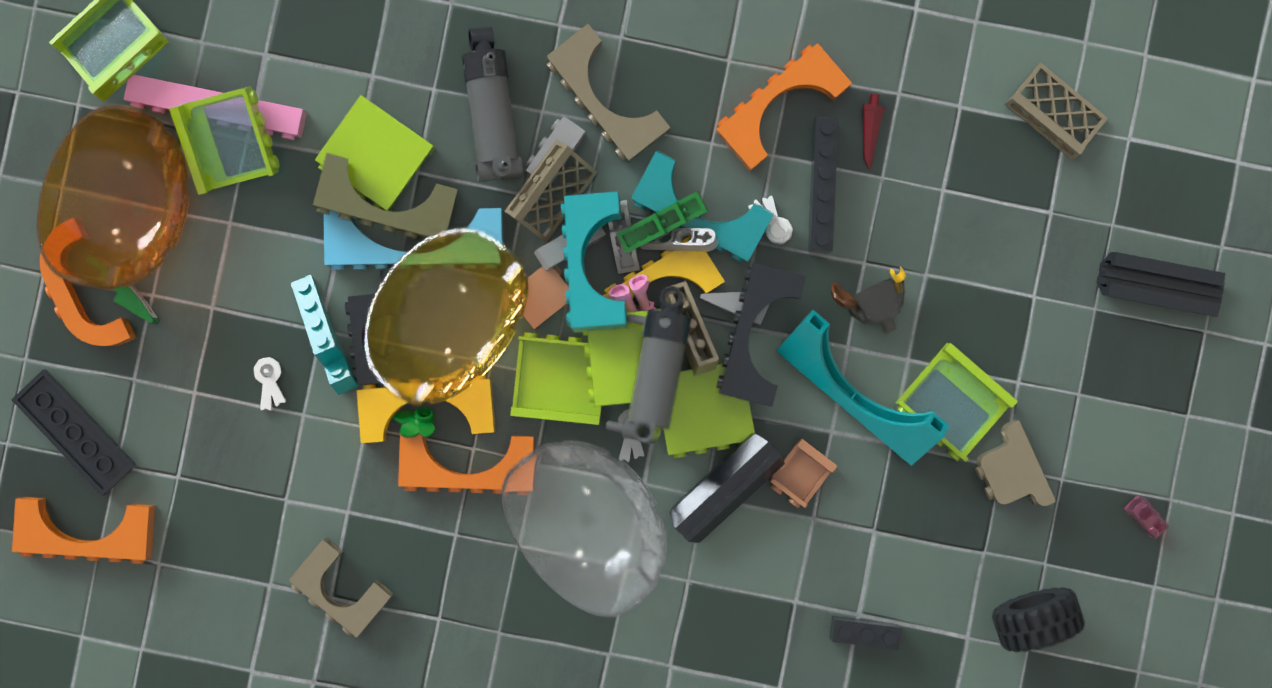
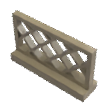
M1041 62L1005 103L1009 109L1071 160L1081 155L1086 145L1108 119ZM1038 71H1041L1046 76L1047 83L1037 84L1036 74ZM1048 87L1049 98L1039 99L1038 88ZM1053 87H1060L1063 90L1064 97L1054 98ZM1033 88L1034 99L1025 98L1021 92L1024 89ZM1065 101L1066 112L1056 113L1055 102ZM1069 101H1077L1080 104L1081 111L1071 112ZM1050 102L1051 113H1043L1040 110V103ZM1081 115L1083 126L1073 127L1072 116ZM1086 115H1094L1100 121L1095 126H1088ZM1067 116L1068 127L1061 128L1057 124V117ZM1084 130L1085 140L1082 143L1074 138V131Z
M556 140L504 212L547 243L565 218L562 217L561 211L559 214L553 215L552 206L565 203L564 196H566L567 187L574 186V193L572 195H582L598 171L578 156L568 145ZM569 156H572L573 167L565 168V161ZM585 168L589 170L586 177L579 180V170ZM573 171L574 181L565 183V173ZM560 174V184L551 186V180L555 175ZM560 189L561 199L552 201V191ZM547 192V202L538 204V198L542 193ZM547 207L548 217L539 219V209ZM534 210V220L524 221L523 219L527 213ZM548 222V229L544 234H541L539 224Z

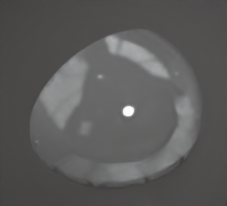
M566 440L561 443H548L540 446L507 473L502 487V504L511 534L531 567L562 598L588 613L603 617H614L638 605L656 587L661 569L664 568L667 553V540L663 519H660L656 510L657 503L648 487L623 460H616L609 455V451L596 445L582 441Z

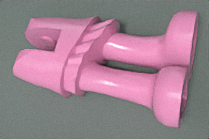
M637 275L629 281L630 288L640 305L638 309H636L627 285L619 284L612 287L609 291L612 300L625 302L627 313L656 310L654 302L648 301L646 292L649 287V279L646 275Z

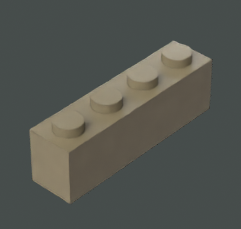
M687 282L672 285L677 287L685 296V304L681 308L680 314L692 318L684 352L694 376L715 370L719 358ZM670 294L667 298L668 304H675L678 301V294Z

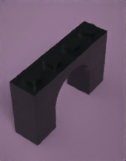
M393 291L349 296L348 302H345L346 315H350L351 324L347 325L348 335L352 337L353 346H350L351 359H355V368L352 369V374L357 381V385L413 379L411 357L380 359L368 350L365 343L366 329L373 320L381 316L406 314L404 292Z

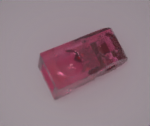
M1139 495L1123 508L1154 539H1157L1169 527L1148 500Z

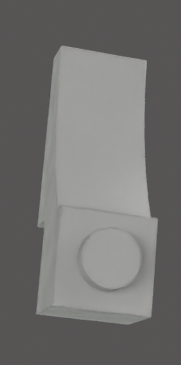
M627 200L621 201L622 219L608 223L618 274L640 270L636 249L626 253L616 233L632 225Z
M602 227L593 235L587 247L600 241L606 235ZM563 235L534 252L545 271L565 261L563 247H567V240L563 238Z

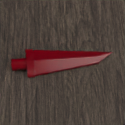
M871 94L870 104H863V158L869 171L884 112V106L878 105L879 94Z

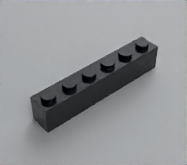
M816 117L813 121L808 252L830 253L833 251L838 118Z

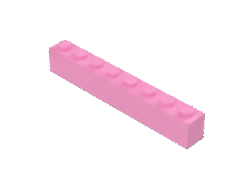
M133 75L127 81L124 100L131 103L130 107L143 110L144 106L151 107L153 112L165 114L166 111H170L169 109L175 106L222 93ZM243 97L205 107L208 121L209 119L215 120L217 125L230 127V124L239 125L238 129L249 132L253 128ZM259 100L257 105L259 111L265 117L266 124L264 127L267 134L273 136V132L282 134L281 138L295 140V137L302 138L307 115L306 111L300 108Z

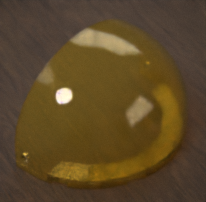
M453 229L438 233L420 242L408 251L393 266L382 281L368 312L365 326V352L368 364L376 378L397 397L413 405H421L423 402H429L430 404L443 402L470 387V382L479 374L483 376L495 364L517 331L514 329L518 317L522 318L528 297V277L524 274L523 267L525 266L522 260L493 237L473 229Z

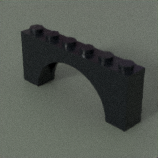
M753 263L752 267H747L744 280L748 281L746 289H741L739 302H742L740 311L736 310L733 323L737 324L735 332H730L727 345H731L729 354L725 353L722 367H725L724 375H719L716 388L720 389L719 394L773 407L778 385L764 379L755 369L749 354L750 330L757 315L768 304L783 298L800 299L806 276Z

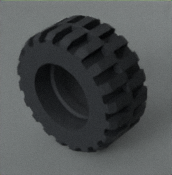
M1065 587L1042 589L1017 596L1000 604L999 607L994 609L992 614L1000 644L1005 650L1010 652H1028L1054 646L1075 637L1076 634H1080L1085 625L1076 593L1070 588L1066 589Z

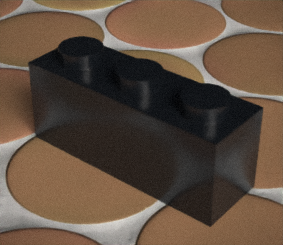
M832 616L829 638L832 642L899 650L902 628L898 624Z

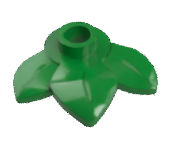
M419 407L416 411L403 410L393 416L395 421L402 424L400 429L402 437L412 438L420 434L427 438L434 433L435 427L433 423L435 417L432 410L427 407Z

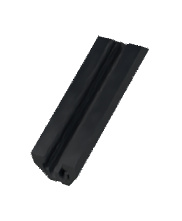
M1110 252L1100 263L1097 285L1103 296L1218 318L1226 274L1135 255Z
M751 433L671 508L669 514L674 528L688 542L700 543L785 465L782 455L767 440L755 433Z

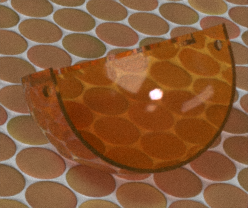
M123 105L102 106L91 111L78 121L56 150L46 172L40 193L37 212V234L39 247L46 264L60 278L104 290H115L118 287L132 286L154 273L166 261L164 257L171 248H175L188 212L190 194H187L186 180H189L185 158L177 140L172 133L167 132L162 126L163 123L156 117L134 107Z

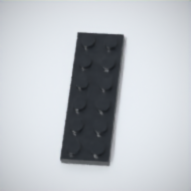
M43 369L11 399L101 496H105L136 466L135 462L46 369Z

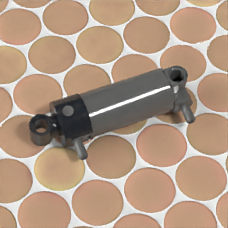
M492 27L469 28V46L473 51L463 54L462 62L477 159L475 163L477 181L487 182L497 181L499 178L502 180L522 178V159L518 157L505 50L494 49Z
M668 286L661 292L660 300L662 304L660 310H648L646 317L629 314L627 317L628 323L644 326L642 332L643 343L628 418H625L624 424L608 421L606 424L607 430L621 432L623 438L653 444L659 439L661 428H670L685 346L687 345L692 318L680 314L681 308L685 304V296L674 286ZM672 293L678 294V301L675 304H668V296ZM649 427L650 435L644 438L643 432Z

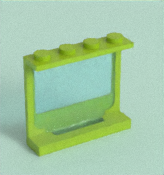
M94 0L77 17L73 18L63 30L58 32L49 43L64 55L86 81L91 93L105 102L169 41L133 0Z
M251 86L181 104L169 109L198 195L207 193L212 189L261 176H273L279 172V160L273 154L271 148L273 146L272 139L266 133L264 127L266 124L265 117L259 111L257 105L259 103L258 96Z
M946 343L895 404L899 406L897 410L900 412L926 413L933 411L950 425L943 439L937 445L939 447L944 445L949 449L947 454L958 462L960 459L966 462L969 459L966 456L1002 414L1008 408H1013L1018 401L954 345Z

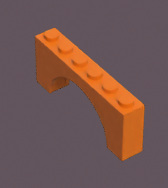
M818 43L813 47L808 45L800 53L802 57L797 61L794 59L789 61L783 67L785 71L782 74H774L767 81L768 86L763 90L759 87L750 95L752 99L748 103H740L733 110L735 112L734 115L730 118L725 116L717 123V135L749 172L768 156L760 140L759 126L763 112L775 98L790 90L807 88L820 91L834 101L851 86L852 82Z
M420 434L412 438L400 435L398 486L404 487L405 491H417V487H426V491L439 492L440 488H448V492H462V488L470 489L471 493H484V489H493L495 494H506V490H515V494H528V491L533 490L535 436H511L509 449L496 466L484 472L465 474L449 470L437 462L427 447L425 437Z
M16 498L12 552H20V556L32 557L34 553L42 554L43 558H56V555H64V559H78V556H85L88 561H99L100 558H108L109 562H122V559H131L130 563L142 564L144 560L152 558L155 505H127L125 516L115 531L103 539L87 541L70 537L55 526L47 512L46 498Z

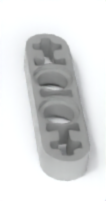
M675 228L654 239L655 241L652 240L639 248L644 250L707 252L717 247L718 239L712 229ZM666 235L671 236L669 241L660 242L662 237ZM685 236L692 237L689 242L681 243Z

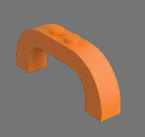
M71 218L61 223L47 236L40 253V271L47 286L45 291L56 305L54 307L56 315L63 320L68 330L74 336L88 344L118 346L136 339V335L127 318H119L111 323L100 326L92 322L87 316L68 277L65 263L69 252L75 246L90 239L80 219Z

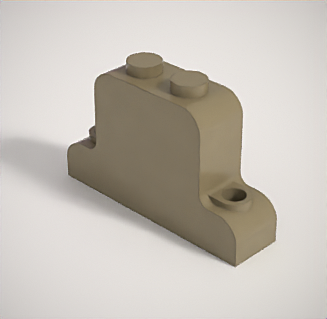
M1013 420L1004 424L1000 432L1004 443L980 454L976 461L978 467L975 470L980 480L984 479L987 486L984 488L989 500L993 499L1000 504H1009L1028 495L1033 505L1048 506L1056 502L1020 421Z

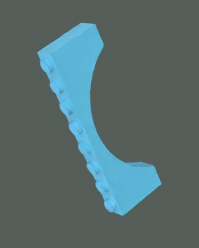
M501 208L479 209L470 225L455 239L440 247L421 252H402L385 248L367 237L358 228L353 219L351 221L338 218L339 214L332 212L329 215L324 214V265L331 266V270H344V266H353V270H366V266L375 265V269H388V265H397V269L410 268V265H419V268H433L432 264H441V268H455V264H463L464 268L477 267V263H485V267H499V263H504L503 210Z

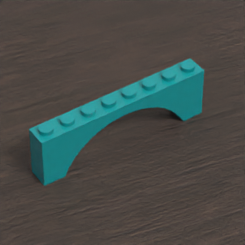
M812 310L786 337L776 351L912 466L943 439L950 425L933 411L926 413L900 412L881 406L861 394L843 376L834 361L829 345L830 324Z

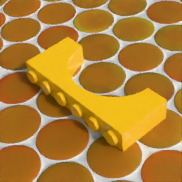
M691 237L685 238L681 243L689 242ZM666 250L660 254L662 259L657 262L653 260L647 262L642 266L643 271L635 274L634 271L623 278L625 282L622 284L628 286L633 299L635 295L630 288L629 281L637 275H646L649 283L667 277L683 278L696 284L705 294L725 281L707 252ZM616 283L604 290L606 294L603 297L612 300L609 291L612 287L616 286Z
M486 375L473 376L472 381H464V377L451 378V382L442 383V379H431L429 384L420 385V380L407 381V386L398 387V382L384 383L385 388H376V384L362 385L363 390H357L361 443L386 441L388 425L395 413L409 402L421 398H437L456 406L467 418L472 434L496 432L492 379H486Z

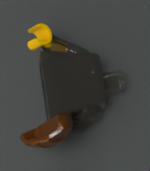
M900 267V273L897 275L891 269L890 274L892 278L854 295L848 293L838 282H835L831 286L832 298L839 306L848 309L850 315L856 320L870 326L880 322L884 333H889L897 329L892 316L900 313V309L904 304V279L906 273L902 267Z

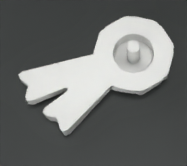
M772 196L768 199L762 198L765 208L774 213L766 228V236L774 244L782 245L788 242L793 233L792 225L788 219L778 217ZM757 200L754 201V203H757L761 206V204Z
M271 357L259 359L253 370L256 380L263 384L260 409L272 410V397L275 406L286 402L277 384V380L282 374L281 366L278 361Z

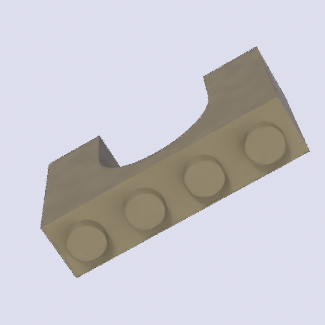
M326 537L289 579V582L292 583L291 587L297 593H304L309 598L308 601L316 608H322L329 620L334 623L336 621L343 626L342 630L351 637L354 635L357 638L394 593L379 580H376L361 599L353 604H340L332 600L325 589V576L329 568L344 551Z

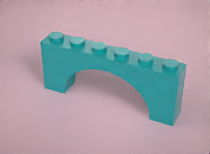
M658 150L655 152L631 199L635 200L634 204L644 210L648 207L656 213L679 201L673 185V170L677 160ZM754 203L748 212L732 221L712 222L696 217L677 228L712 229L718 239L716 249L722 252L726 249L732 253L731 257L743 262V260L749 261L774 213Z
M617 191L564 196L565 203L561 204L562 217H565L566 225H562L563 238L567 240V247H563L564 260H568V268L564 270L565 281L569 282V290L565 294L566 303L570 304V312L567 313V325L571 326L574 332L628 328L627 306L625 302L613 301L598 294L588 283L584 268L585 252L593 235L605 224L622 219L619 193Z

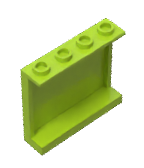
M360 95L315 161L320 163L318 168L322 170L327 153L349 159L348 176L352 187L356 189V193L363 200L368 197L374 201L372 206L381 210L392 211L391 207L427 156H431L436 148Z
M647 311L629 312L627 317L629 314L646 317ZM628 323V328L583 332V336L588 338V344L584 345L585 358H590V367H586L587 380H592L593 389H589L590 403L594 402V407L631 403L643 343L642 332L644 326Z
M524 332V337L519 336L513 406L511 407L510 416L599 425L601 406L594 407V402L590 403L589 389L593 388L592 380H587L586 367H590V358H585L584 345L588 343H581L582 338L568 337V341L559 340L560 336L546 335V339L537 338L538 334Z
M722 364L717 365L715 370L694 376L692 370L680 372L670 428L664 429L668 455H673V458L685 457L686 452L695 451V454L707 453L708 448L716 447L717 450L730 448L729 444L738 443L739 445L751 433H755L749 401L719 394L720 389L716 388L719 375H724L725 367H722Z

